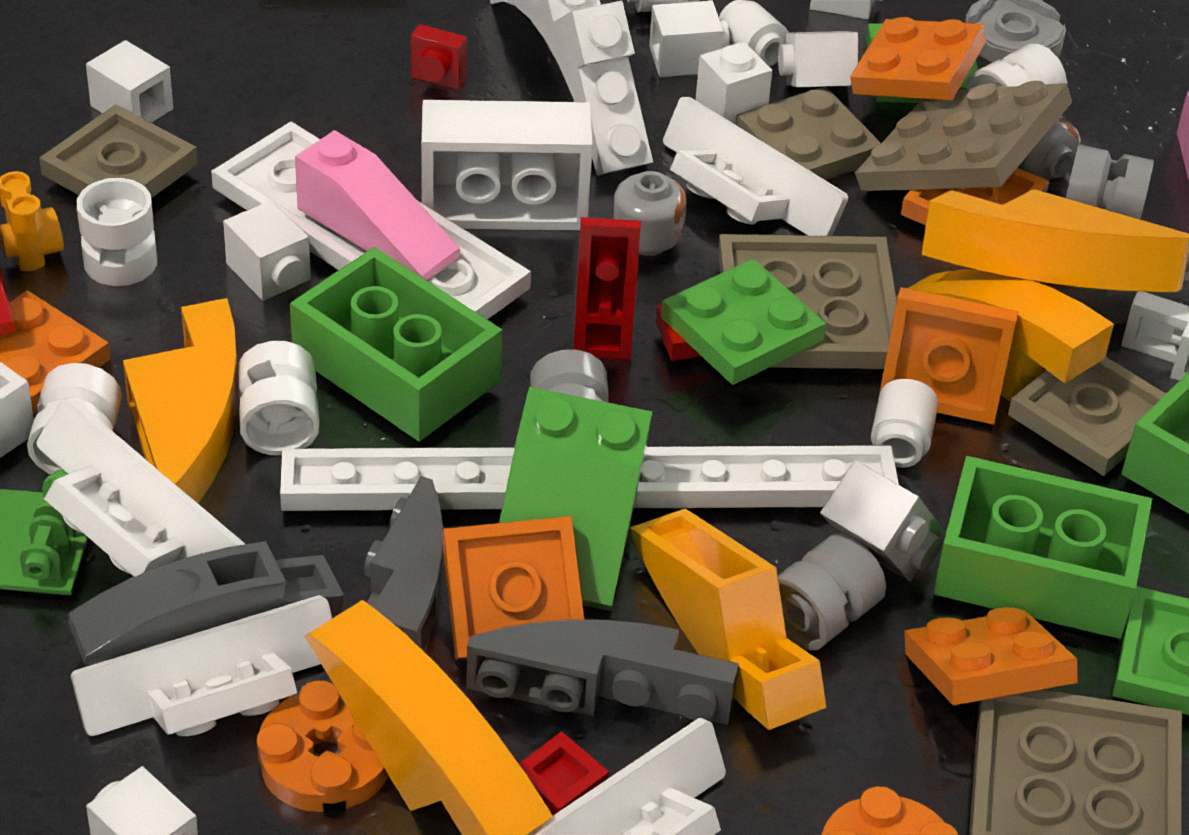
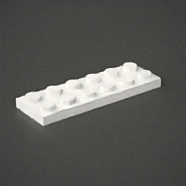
M287 123L211 171L213 188L246 210L270 200L274 201L309 236L310 252L336 269L340 270L367 252L297 209L295 156L320 139L295 123ZM419 202L460 248V257L427 280L428 282L485 319H489L530 289V270Z

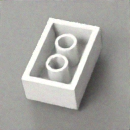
M423 100L421 141L422 204L462 229L580 230L581 217L588 218L592 160L591 107L589 102Z

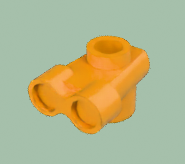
M14 171L0 177V200L2 207L5 209L7 220L6 224L0 225V246L5 259L15 257L20 271H34L45 265L44 255L63 251L64 242L60 224L53 207L41 209L40 200L30 194L31 183L29 176L23 172Z

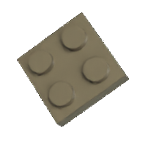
M826 86L737 114L736 126L824 180L857 170L871 155V151L881 144Z
M116 104L39 158L41 174L78 195H80L83 189L94 182L106 178H125L135 180L144 185L151 194V198L198 164L196 146Z
M1105 357V359L1067 383H1063L1046 370L1012 397L1008 415L1105 476L1126 458L1135 423L1166 393Z

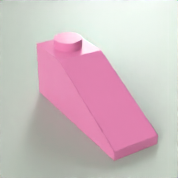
M334 130L295 156L297 209L366 251L376 247L425 280H429L460 257L459 246L376 154Z

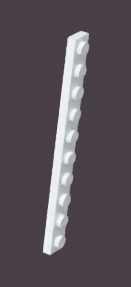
M892 446L647 447L634 508L824 507L854 460L861 462L898 484ZM514 448L282 449L281 511L394 510L397 501L401 497L408 499L421 476L433 479L440 502V510L502 509Z

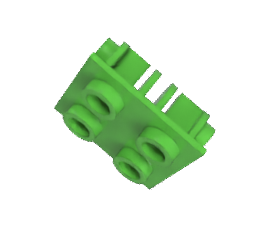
M63 469L56 470L44 480L43 493L0 489V589L72 595L89 537L71 528L64 521L62 514L44 500L54 481L68 475Z

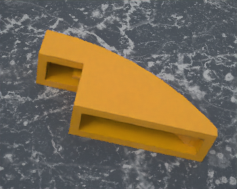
M1035 189L1004 205L950 190L929 201L922 255L959 266L1038 282L1119 291L1178 292L1182 289L1189 254V234Z
M962 269L930 275L907 288L1018 311L1001 395L1009 401L1046 370L1063 383H1067L1106 357L1114 323L1083 303L1038 282L981 270Z
M227 298L181 307L185 348L123 360L128 405L145 459L196 503L200 502L212 485L227 455L236 426L239 403L235 326Z
M682 509L630 527L632 540L652 580L697 653L707 657L739 663L734 698L748 713L770 730L827 708L820 661L790 641L786 636L775 566L687 509Z
M363 600L305 635L306 640L410 811L442 801L462 835H528L553 817L526 773L466 695L418 645Z

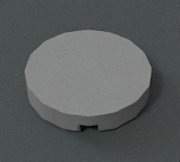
M979 0L972 4L965 19V23L984 24L986 43L979 55L990 62H995L999 59L1002 61L1007 55L1028 44H1041L1058 56L1063 47L1066 34L1065 24L1063 26L1059 22L1061 15L1055 8L1042 0Z

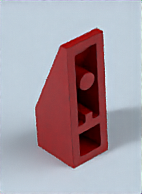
M581 217L573 350L590 353L596 358L631 360L641 221Z

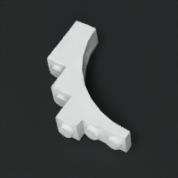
M490 0L491 4L506 2L515 5L529 17L544 37L559 64L574 102L590 103L592 159L597 176L652 163L651 150L628 58L635 54L623 2L617 1L601 5L600 0Z

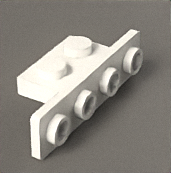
M681 97L664 135L663 143L677 152L670 170L688 181L686 186L689 190L705 198L717 199L728 206L727 213L731 217L746 224L754 225L758 221L783 219L808 236H833L848 202V195L693 98Z
M68 397L59 401L36 444L44 454L67 472L68 475L54 481L44 500L62 514L64 521L71 528L84 533L104 550L116 567L135 577L162 565L190 556L231 546L245 545L244 542L74 398Z
M321 595L314 596L73 671L71 680L85 731L90 736H96L153 717L168 735L176 733L179 736H192L212 729L216 725L215 720L238 712L242 715L251 716L273 710L279 704V699L297 694L293 677L294 672L321 664L306 640L305 635L332 619L328 600Z
M698 718L553 815L552 818L528 835H715L721 830L715 808L695 799L696 796L723 779L726 774L713 724L710 721Z

